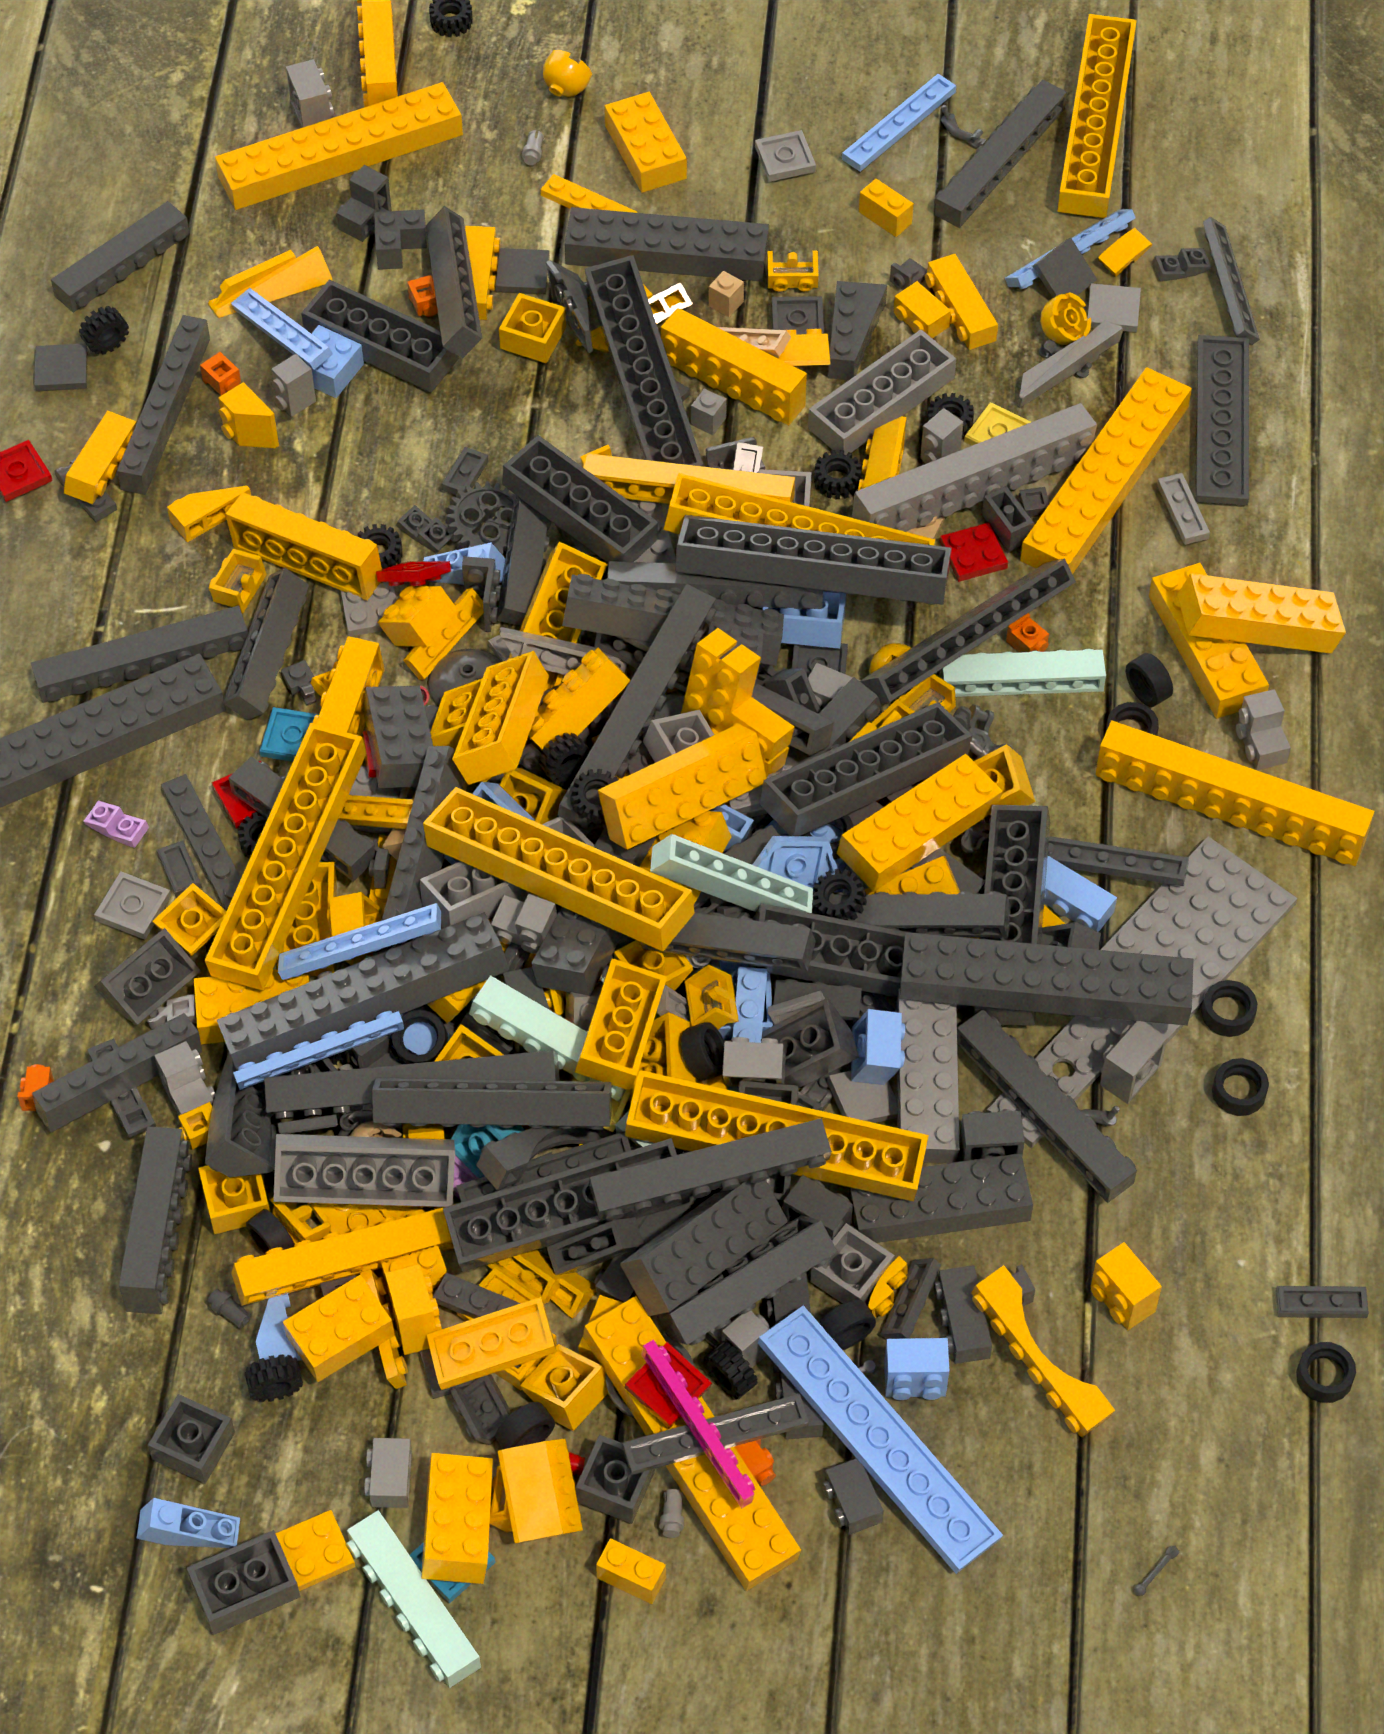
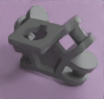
M975 704L971 705L970 708L960 706L956 709L953 717L973 735L969 751L976 755L974 760L1006 745L993 744L988 735L989 728L994 719V712L990 710L982 711L980 706ZM978 720V728H975L976 721Z

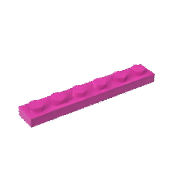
M654 1339L643 1345L642 1357L741 1509L752 1503L753 1491L755 1490L753 1482L747 1474L742 1475L736 1466L738 1464L736 1456L730 1448L725 1450L719 1440L721 1439L719 1430L713 1422L708 1424L703 1416L704 1408L697 1397L692 1398L686 1390L688 1385L685 1378L679 1371L675 1373L669 1364L671 1358L663 1346L658 1347Z

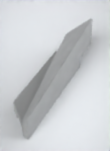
M1103 321L1086 337L1082 336L1023 373L1018 406L1021 408L1081 370L1087 362L1092 363L1096 361L1099 354L1120 342L1123 328L1114 323Z
M500 627L499 630L500 636L509 648L513 658L534 651L545 670L564 675L571 670L575 671L582 664L581 660L590 650L595 651L597 649L592 646ZM604 652L614 663H618L620 669L625 673L627 663Z

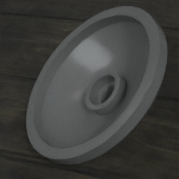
M460 649L447 654L437 663L429 676V691L433 701L439 707L445 691L482 679L487 667L502 661L495 655L480 649Z

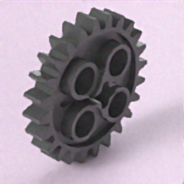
M486 481L484 487L475 482L474 489L466 485L464 492L458 490L456 497L451 498L446 512L448 515L445 523L449 524L447 532L453 533L452 542L460 540L459 549L492 542L502 555L503 552L506 554L515 494L509 495V489L507 488L503 491L500 490L499 483H496L495 487L491 488L489 481Z

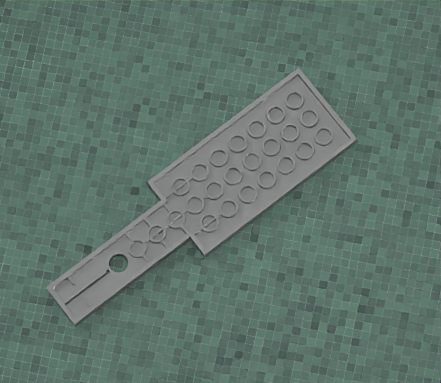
M1208 836L1189 856L1184 886L1163 883L1101 950L1193 958L1191 1018L1203 1005L1204 996L1210 986L1219 981H1225L1296 905L1298 898ZM1076 1015L1035 1060L1038 1062L1039 1068L1046 1075H1050L1055 1079L1059 1089L1066 1096L1069 1095L1076 1101L1101 1075L1100 1069L1105 1061L1103 1055L1111 1044L1116 1045L1121 1040L1120 1035L1128 1025L1133 1026L1136 1021ZM1146 1022L1168 1037L1166 1044L1184 1026ZM1057 1062H1068L1073 1066L1075 1073L1071 1077L1064 1076L1059 1078L1053 1073V1066ZM1004 1093L987 1109V1113L998 1112L1003 1109L1020 1111ZM1022 1113L1025 1144L1033 1148L1044 1135Z

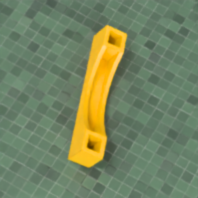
M1004 1265L975 1285L971 1292L975 1306L981 1312L985 1311L992 1320L990 1323L994 1331L999 1336L1003 1335L1010 1344L1009 1349L1016 1359H1022L1029 1368L1027 1372L1030 1378L1036 1384L1042 1385L1047 1392L1046 1397L1049 1403L1055 1409L1059 1408L1066 1417L1065 1423L1073 1433H1078L1082 1438L1110 1418L1115 1409L1097 1386L1067 1375L1053 1365L1040 1351L1031 1337L1025 1321L1022 1306V1288Z

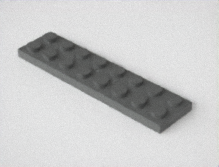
M1198 335L1196 502L1248 505L1249 338Z

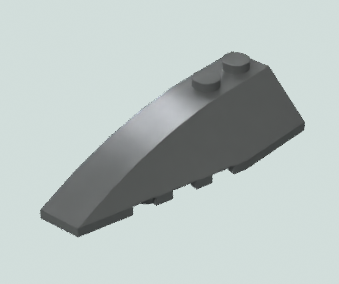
M228 1052L212 1108L205 1164L212 1170L221 1172L228 1177L271 1173L275 1167L277 1129L276 1126L271 1124L270 1118L273 1115L266 1113L265 1085L263 1082L240 1090L233 1073L237 1070Z

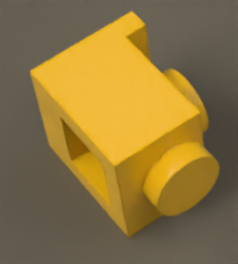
M210 1102L178 1116L181 1127L177 1129H182L184 1139L189 1141L192 1150L207 1143L213 1108Z

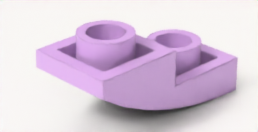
M97 801L84 820V823L95 831L133 848L137 846L149 828L146 820L126 815L120 807L102 801Z

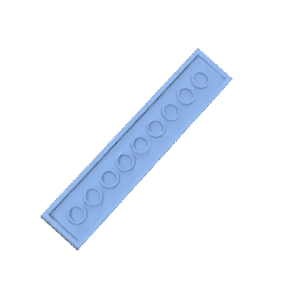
M804 1305L759 1337L758 1344L956 1574L1002 1538L1003 1534Z

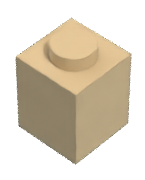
M723 271L709 286V307L730 317L744 302V282Z

